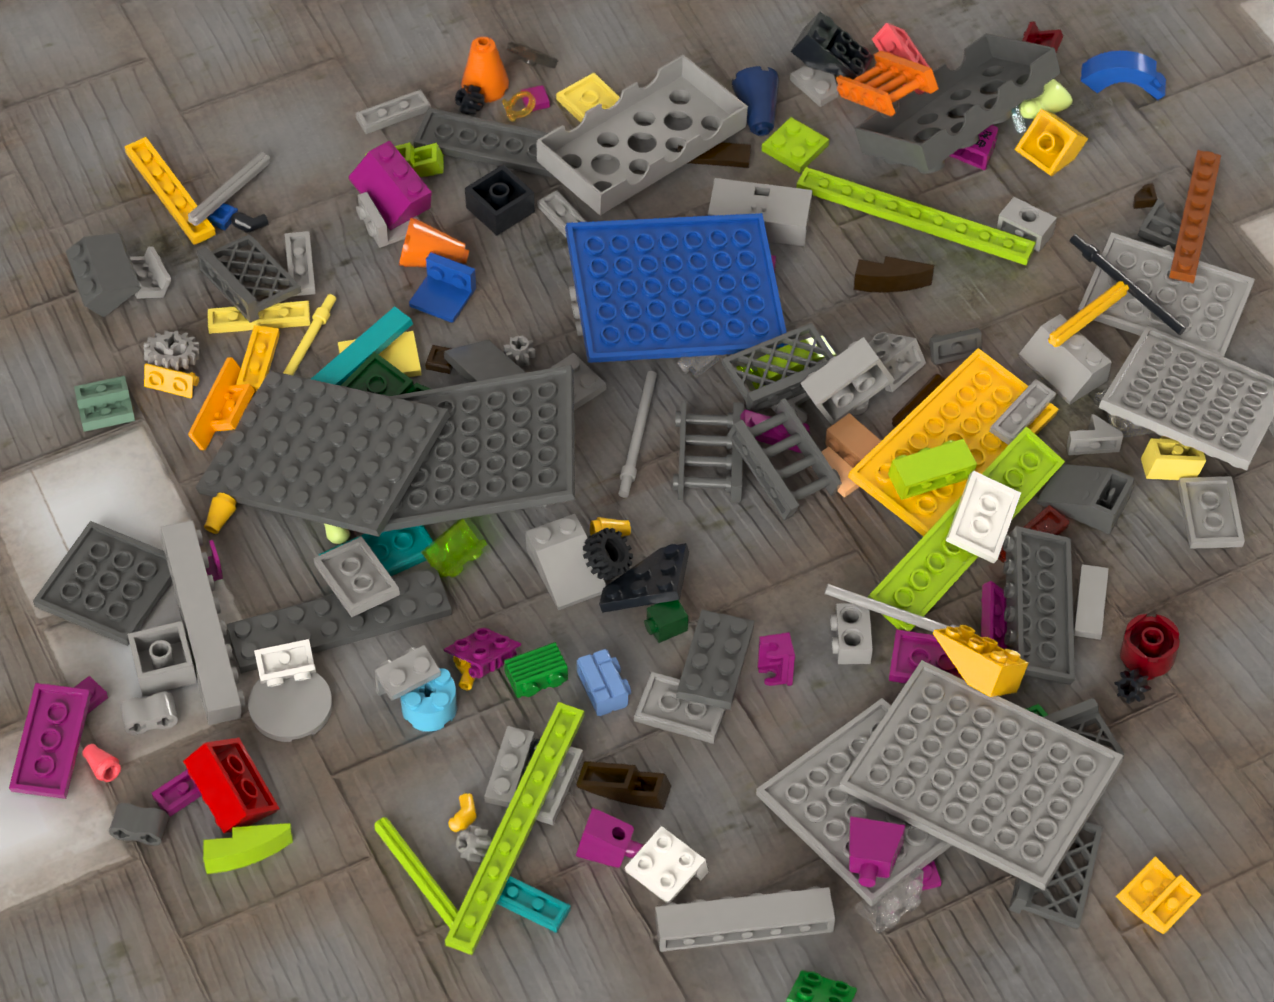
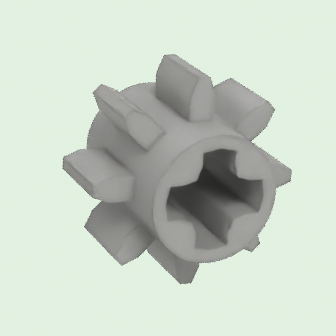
M523 335L511 337L510 345H504V354L519 367L530 365L529 358L536 357L533 340L528 341Z
M469 825L468 831H462L456 841L457 850L461 852L460 857L479 863L480 856L485 857L492 842L491 837L487 835L488 830Z

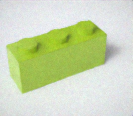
M964 439L950 440L938 447L924 448L912 455L896 457L892 460L888 476L900 499L903 500L967 480L971 472L975 471L977 463Z

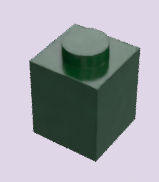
M679 600L657 603L647 607V617L644 620L647 632L650 635H654L658 643H661L688 631V615Z

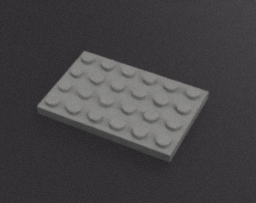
M1111 232L1101 256L1184 325L1186 329L1181 335H1178L1128 291L1124 297L1096 317L1094 321L1139 336L1142 335L1148 325L1225 357L1255 279L1202 261L1198 263L1194 283L1169 278L1174 252ZM1098 266L1090 280L1078 312L1117 283Z

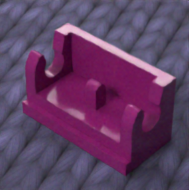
M790 633L760 636L758 672H774L776 674L774 678H766L764 684L768 686L793 685L795 653Z

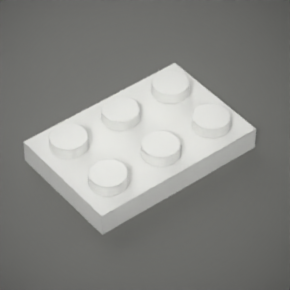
M972 471L945 541L994 564L999 557L1021 493L976 471Z

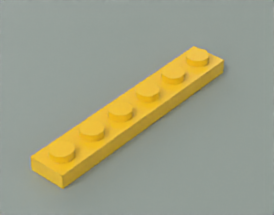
M147 137L124 146L130 160L193 245L216 235L215 228L207 218L197 226L188 222V214L197 207V204Z

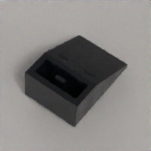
M821 11L804 27L790 51L808 67L838 76L841 75L852 80L866 72L874 57L867 48L858 44L848 32L839 28L830 17L825 16Z

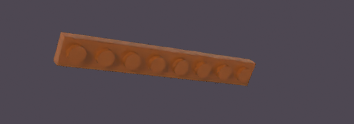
M1197 150L1169 278L1194 283L1221 155Z

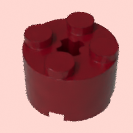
M1141 614L1134 617L1126 627L1120 650V659L1130 671L1139 668V674L1149 676L1147 680H1152L1155 677L1166 674L1173 667L1179 649L1178 628L1171 620L1162 615L1156 614V617L1147 616V614Z

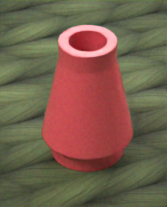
M89 744L84 748L82 755L87 760L98 780L110 782L119 775L121 766L116 757L98 748L95 744Z

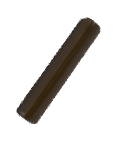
M935 374L892 418V425L894 427L899 425L945 378Z

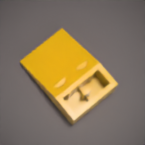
M960 625L959 627L947 626L945 629L934 630L933 635L969 686L989 697L1017 693L1028 666V662L1021 659V655L1018 652L1000 648L997 646V641L976 635L975 630L966 625Z

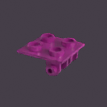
M484 627L477 629L474 633L463 639L456 640L454 644L444 648V652L471 664L469 669L470 676L472 678H482L489 671L493 672L496 668L502 667L504 660L516 656V648L521 646V643Z

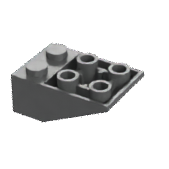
M1063 464L1049 479L1037 500V504L1110 535L1131 497L1135 478L1112 468Z

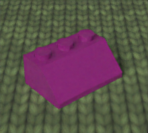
M390 140L369 151L349 175L350 182L360 194L368 193L390 231L409 221L410 218H414L431 208L432 192Z

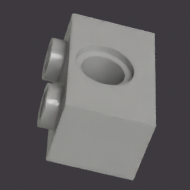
M1013 197L999 214L997 229L1036 242L1034 250L1040 252L1053 236L1057 218L1025 201Z

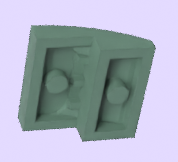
M125 376L74 386L84 432L135 421Z

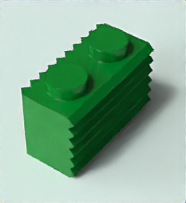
M556 642L504 660L505 674L517 698L522 696L531 697L542 689L558 687L568 680V667Z

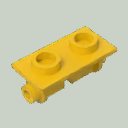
M145 363L144 387L193 398V386L197 387L199 383V377L195 376V373L191 372L189 374Z

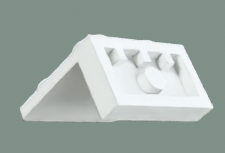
M662 826L625 867L628 874L666 903H670L693 876L702 880L708 873L706 859Z

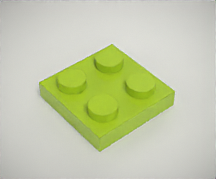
M790 117L762 144V151L801 173L805 167L829 146V139Z

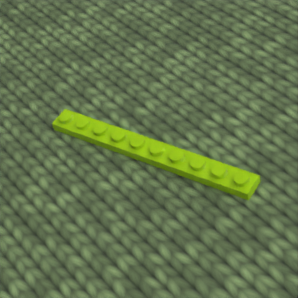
M805 167L797 182L796 188L812 190L813 196L1026 266L1035 249L1036 242L808 167Z
M560 702L557 703L445 939L446 946L473 955L584 718L583 710Z

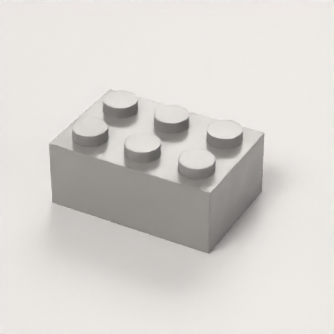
M863 337L859 341L850 344L848 349L838 356L831 358L818 371L809 374L800 384L828 422L833 425L895 379Z

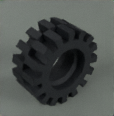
M605 528L589 536L584 542L586 545L583 546V551L587 553L583 554V558L589 561L585 564L587 567L591 566L593 568L590 571L593 575L598 573L597 578L611 580L627 572L633 563L630 561L633 558V554L629 553V550L632 549L631 545L627 546L625 543L628 541L627 538H621L622 533L620 531L615 532L614 528Z

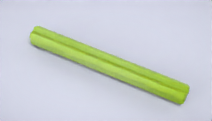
M382 817L374 824L376 832L448 927L451 928L459 911L388 818Z

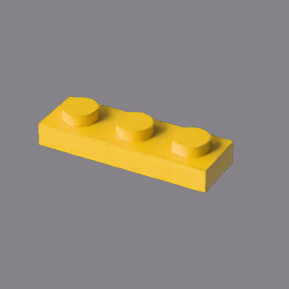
M254 325L236 385L250 384L255 390L254 393L257 392L269 373L280 336L279 328Z

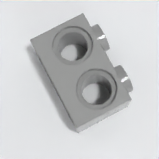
M852 603L836 604L835 614L830 615L831 631H836V637H832V654H837L838 664H871L873 648L870 610Z

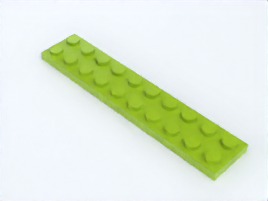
M1026 426L982 475L1021 493L1012 517L1013 519L1065 461ZM961 497L870 593L868 598L922 617L926 615L979 557L945 541ZM883 615L898 630L911 631L915 627V625Z

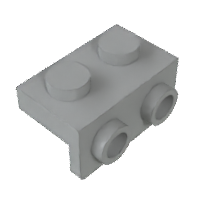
M148 246L144 256L130 257L141 287L134 295L136 299L164 298L167 288L170 286L171 278L155 248Z

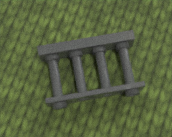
M784 398L779 402L774 411L776 413L775 416L751 428L746 426L743 420H740L733 424L728 436L785 521L792 517L798 509V501L823 488H826L830 496H833L838 491L842 482L838 472L832 469L799 420L795 408L789 405ZM783 424L790 436L766 449L761 448L755 437ZM797 445L804 458L781 470L775 469L769 458ZM811 466L819 479L794 492L789 491L784 483V479Z
M681 401V411H676L675 427H680L679 474H673V490H678V500H683L684 487L724 488L726 491H731V502H741L743 458L729 438L728 433L727 436L685 435L686 424L722 425L732 428L734 423L740 421V415L744 410V403L733 402V413H728V415L686 414V401ZM685 445L727 446V449H732V454H727V457L685 456ZM684 466L726 467V470H731V476L726 475V478L684 477Z

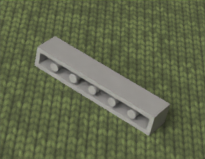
M814 886L801 891L781 890L774 894L765 895L753 893L748 897L739 898L726 896L712 901L699 899L691 903H666L655 907V922L660 952L830 933L834 931L835 923L829 887L820 888Z

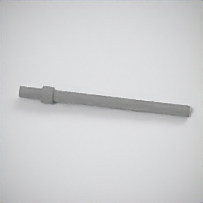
M654 371L647 372L626 464L622 467L620 473L621 485L618 494L623 498L629 496L631 484L635 481L637 474L635 467L657 378V373Z
M827 584L824 594L932 632L937 629H945L948 626L831 584ZM953 624L950 625V627H959Z

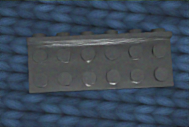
M1016 526L1005 537L1003 543V550L1006 551V561L1003 567V572L1006 574V585L1004 587L1006 609L1004 620L1007 621L1004 643L1007 645V649L1018 652L1021 655L1020 658L1028 662L1024 673L1025 676L1071 685L1075 680L1071 538Z

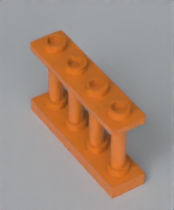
M882 50L874 54L876 60L875 67L853 80L841 75L836 77L838 83L837 90L842 98L889 116L896 114L892 103L914 90L919 89L932 94L939 89L932 68Z

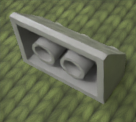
M1059 314L1040 326L1021 350L1018 357L1070 405L1108 381L1112 361L1079 331L1059 347L1049 344L1048 338H1050V333L1067 321Z

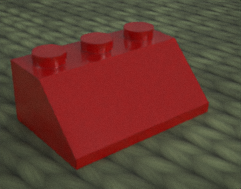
M239 737L205 742L183 760L190 778L194 780L203 801L208 805L215 817L217 826L224 834L232 832V827L250 826L280 809Z

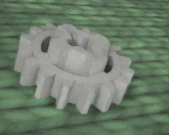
M166 330L164 335L155 333V338L148 337V342L144 343V360H148V364L179 371L181 367L186 370L189 369V364L195 365L196 360H199V342H195L194 336L188 338V333L186 332L180 335L177 330L170 333Z

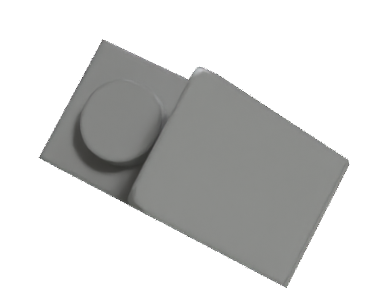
M1092 414L1089 430L1069 432L1066 446L1068 455L1120 452L1123 433Z

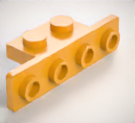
M233 357L226 359L188 433L200 450L207 449L215 431L236 429L255 392L250 384L236 385L241 368Z

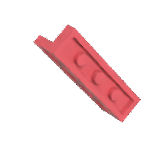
M886 23L872 38L879 51L882 50L929 67L904 29ZM919 89L914 90L917 94L925 92Z

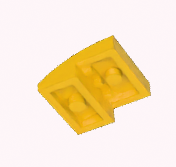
M1156 856L1116 895L1130 911L1162 934L1166 933L1201 896L1181 874L1175 877Z

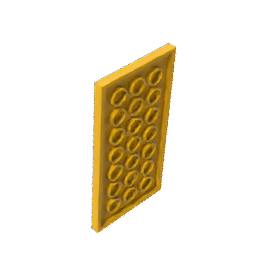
M978 348L849 472L848 478L924 537L962 496L967 480L901 500L888 476L892 460L900 455L908 456L918 453L924 448L931 449L941 446L950 440L964 439L977 463L975 471L982 474L1008 446L989 432L991 426L1027 389L1028 385ZM1050 403L1028 428L1037 435L1057 415L1059 409Z

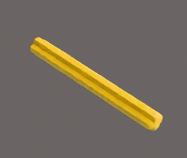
M1123 281L1117 282L1050 333V338H1048L1049 344L1059 347L1127 294V290H1129V286L1125 285Z

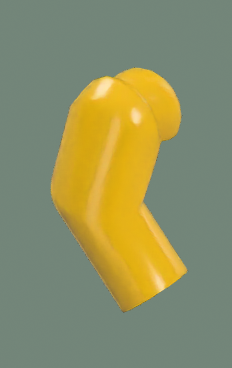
M453 656L455 666L462 674L459 687L466 691L471 690L475 678H472L469 674L471 664Z
M470 793L459 796L461 810L448 821L449 828L453 832L467 829L476 820L473 795Z

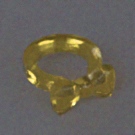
M520 91L509 102L503 99L502 103L507 117L511 122H514L516 118H522L530 114L535 107L536 101L530 92ZM519 98H529V103L525 109L512 111V107Z

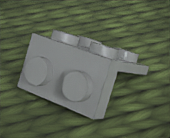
M364 192L358 195L359 205L356 206L357 214L360 220H363L366 224L369 235L374 238L379 248L405 239L409 221L390 231L368 193Z
M425 645L419 648L413 647L406 650L401 657L393 661H384L375 670V690L379 696L387 693L390 700L393 701L441 676V671Z

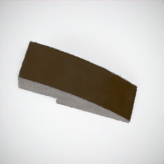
M885 256L884 264L859 259L855 272L854 290L889 293L930 286L933 281L935 265Z
M584 761L576 783L578 788L601 797L630 805L662 810L665 808L671 790V784L665 773L642 772L638 770L636 765L591 761Z

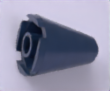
M761 66L743 69L736 73L735 80L733 78L731 80L735 96L748 106L746 122L750 131L757 136L768 135L774 129L779 87L777 71L769 67V71L762 70Z

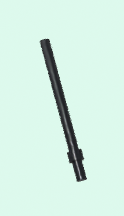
M1076 234L1070 238L1069 242L1082 252V256L1087 261H1093L1116 282L1123 281L1125 285H1128L1129 290L1127 291L1178 335L1185 331L1186 327L1102 257L1099 254L1100 251L1092 244L1088 245Z

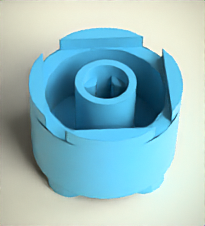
M439 668L441 676L400 697L403 717L417 730L427 732L440 730L444 727V724L449 720L452 721L456 715L457 697L455 683L450 676V672L444 668Z

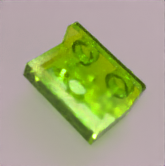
M460 519L421 551L431 567L438 571L440 577L450 576L453 578L464 570L463 565L466 562L473 561L481 556L483 553L481 549L488 543L485 539L478 540L465 520Z

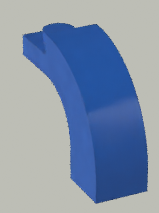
M1110 51L1096 55L1082 64L1081 82L1096 93L1112 84L1128 82L1140 86L1159 100L1165 96L1166 78L1156 71L1157 61L1141 53Z

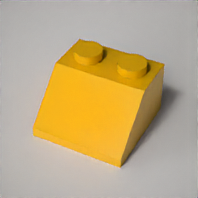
M1041 109L1014 150L1047 174L1053 176L1077 157L1088 138L1054 113Z

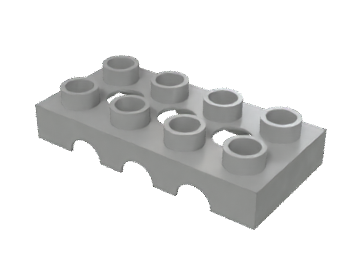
M681 55L659 68L655 79L648 86L640 88L638 83L635 82L622 90L619 100L612 107L603 109L602 104L599 103L587 110L582 122L573 130L567 131L565 126L562 125L538 139L537 162L601 216L746 128L748 106L686 56ZM683 101L686 102V104L679 105L673 102ZM667 115L674 118H686L689 116L692 119V125L686 130L675 131L669 129L664 124V119ZM647 122V123H650L651 125L641 126V125H638L637 123ZM715 127L718 129L716 131H710L705 128ZM632 136L641 140L654 138L656 147L649 152L640 153L628 146V140ZM608 143L613 144L615 146L606 148L602 147L601 145ZM678 145L683 146L681 152L669 151V149L678 148ZM595 158L604 160L615 158L618 160L620 167L613 174L603 175L592 169L591 162ZM570 165L577 166L579 168L573 169ZM642 170L645 171V173L639 175L633 173V171Z

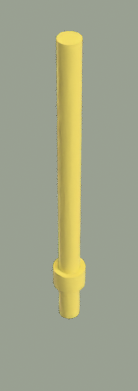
M328 294L322 306L316 309L312 316L313 321L284 370V374H295L321 326L325 325L330 317V310L336 301L334 295Z

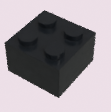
M505 165L499 166L465 187L466 208L496 236L535 212L534 192Z

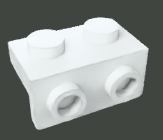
M309 639L254 650L261 684L267 683V687L284 684L283 679L293 677L295 681L307 680L311 678L312 673H316Z

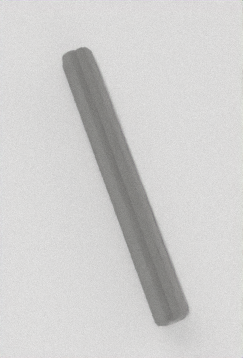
M264 152L259 153L188 214V222L194 226L199 225L270 164V156Z

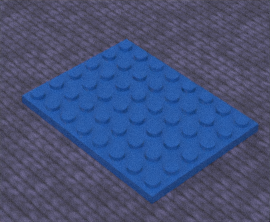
M763 213L566 223L565 231L588 363L735 354L787 333ZM782 343L777 345L776 350L783 346H786L787 344Z

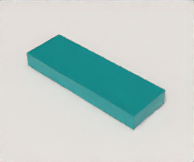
M509 876L497 902L498 905L557 933L571 910V905Z

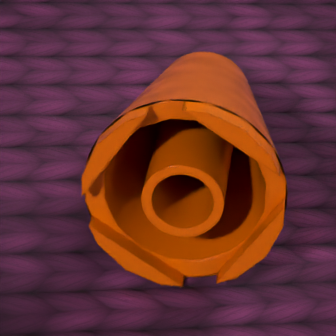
M478 37L471 44L462 78V88H464V85L480 87L479 93L484 95L485 103L494 102L505 95V91L509 88V79L495 42L489 37Z
M410 218L399 265L404 267H426V258L430 252L455 262L466 264L469 250L465 249V243L416 218Z

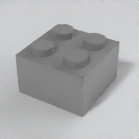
M182 621L128 634L143 697L197 683Z

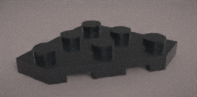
M687 543L679 545L670 544L658 549L605 586L599 603L602 613L680 600L689 557Z

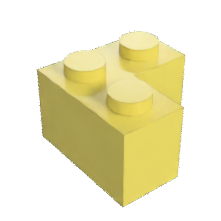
M1161 436L1160 439H1150L1141 457L1146 479L1179 480V478L1198 477L1206 462V458L1202 451L1184 446L1169 437Z

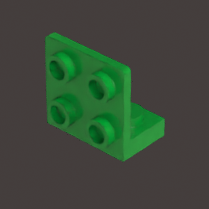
M801 970L786 1002H853L857 988L849 986V984L843 981H834L822 977L813 971Z

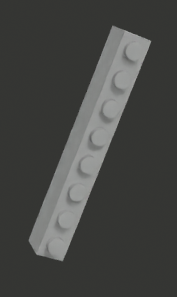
M193 520L161 526L162 544L208 725L240 719L241 707H245V699L242 690L237 691L236 684L239 683L236 667L231 668L229 660H233L230 643L225 644L223 637L227 636L224 620L219 621L217 614L221 613L218 597L213 598L211 592L215 591L212 574L207 575L206 568H209L206 552L201 553L200 546H203L201 531L195 530Z

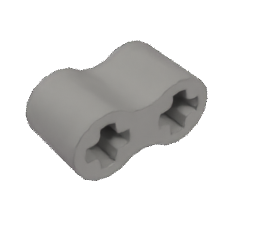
M159 692L147 698H130L121 704L125 731L131 735L142 734L151 729H167L173 727L178 722L174 696L169 692Z

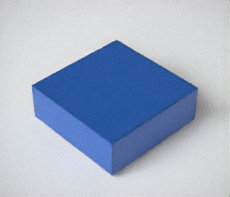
M223 203L207 219L213 226L226 230L232 223L231 216L238 212V209Z

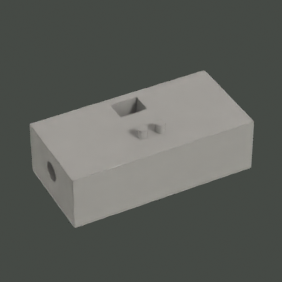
M715 178L708 216L763 213L768 242L805 246L811 211L812 190Z

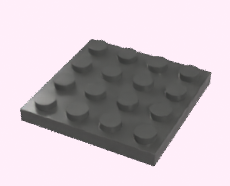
M90 521L34 598V606L128 646L130 644L128 634L139 631L172 583L165 552Z

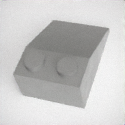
M575 514L526 531V550L558 611L601 595L603 588L606 586L604 579L597 578L598 573L593 575L590 572L593 568L591 566L587 567L585 564L589 561L583 558V554L587 553L583 551V546L586 545L584 542L588 538Z

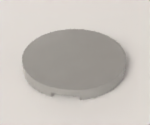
M312 673L310 679L295 681L294 677L283 679L284 684L274 687H267V683L261 684L260 679L255 683L248 699L249 714L256 729L270 739L280 742H292L294 739L303 738L310 734L314 735L325 726L332 712L331 691L327 682L318 673Z

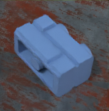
M606 649L595 652L593 655L589 654L578 658L577 673L597 716L627 707L628 695L631 694V689L627 679L622 680L619 675L621 669L617 658H611Z

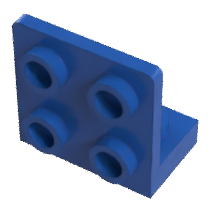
M430 252L426 258L427 276L409 301V306L453 323L476 290L475 269Z

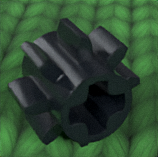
M464 85V88H460L457 91L455 103L461 106L459 112L475 115L476 111H480L483 108L485 98L483 94L479 93L480 87Z
M1139 668L1133 669L1130 673L1127 670L1122 671L1120 675L1123 679L1114 682L1118 686L1119 692L1117 696L1127 698L1126 702L1128 704L1134 702L1135 698L1139 702L1145 700L1143 693L1151 690L1147 682L1149 676L1139 674Z

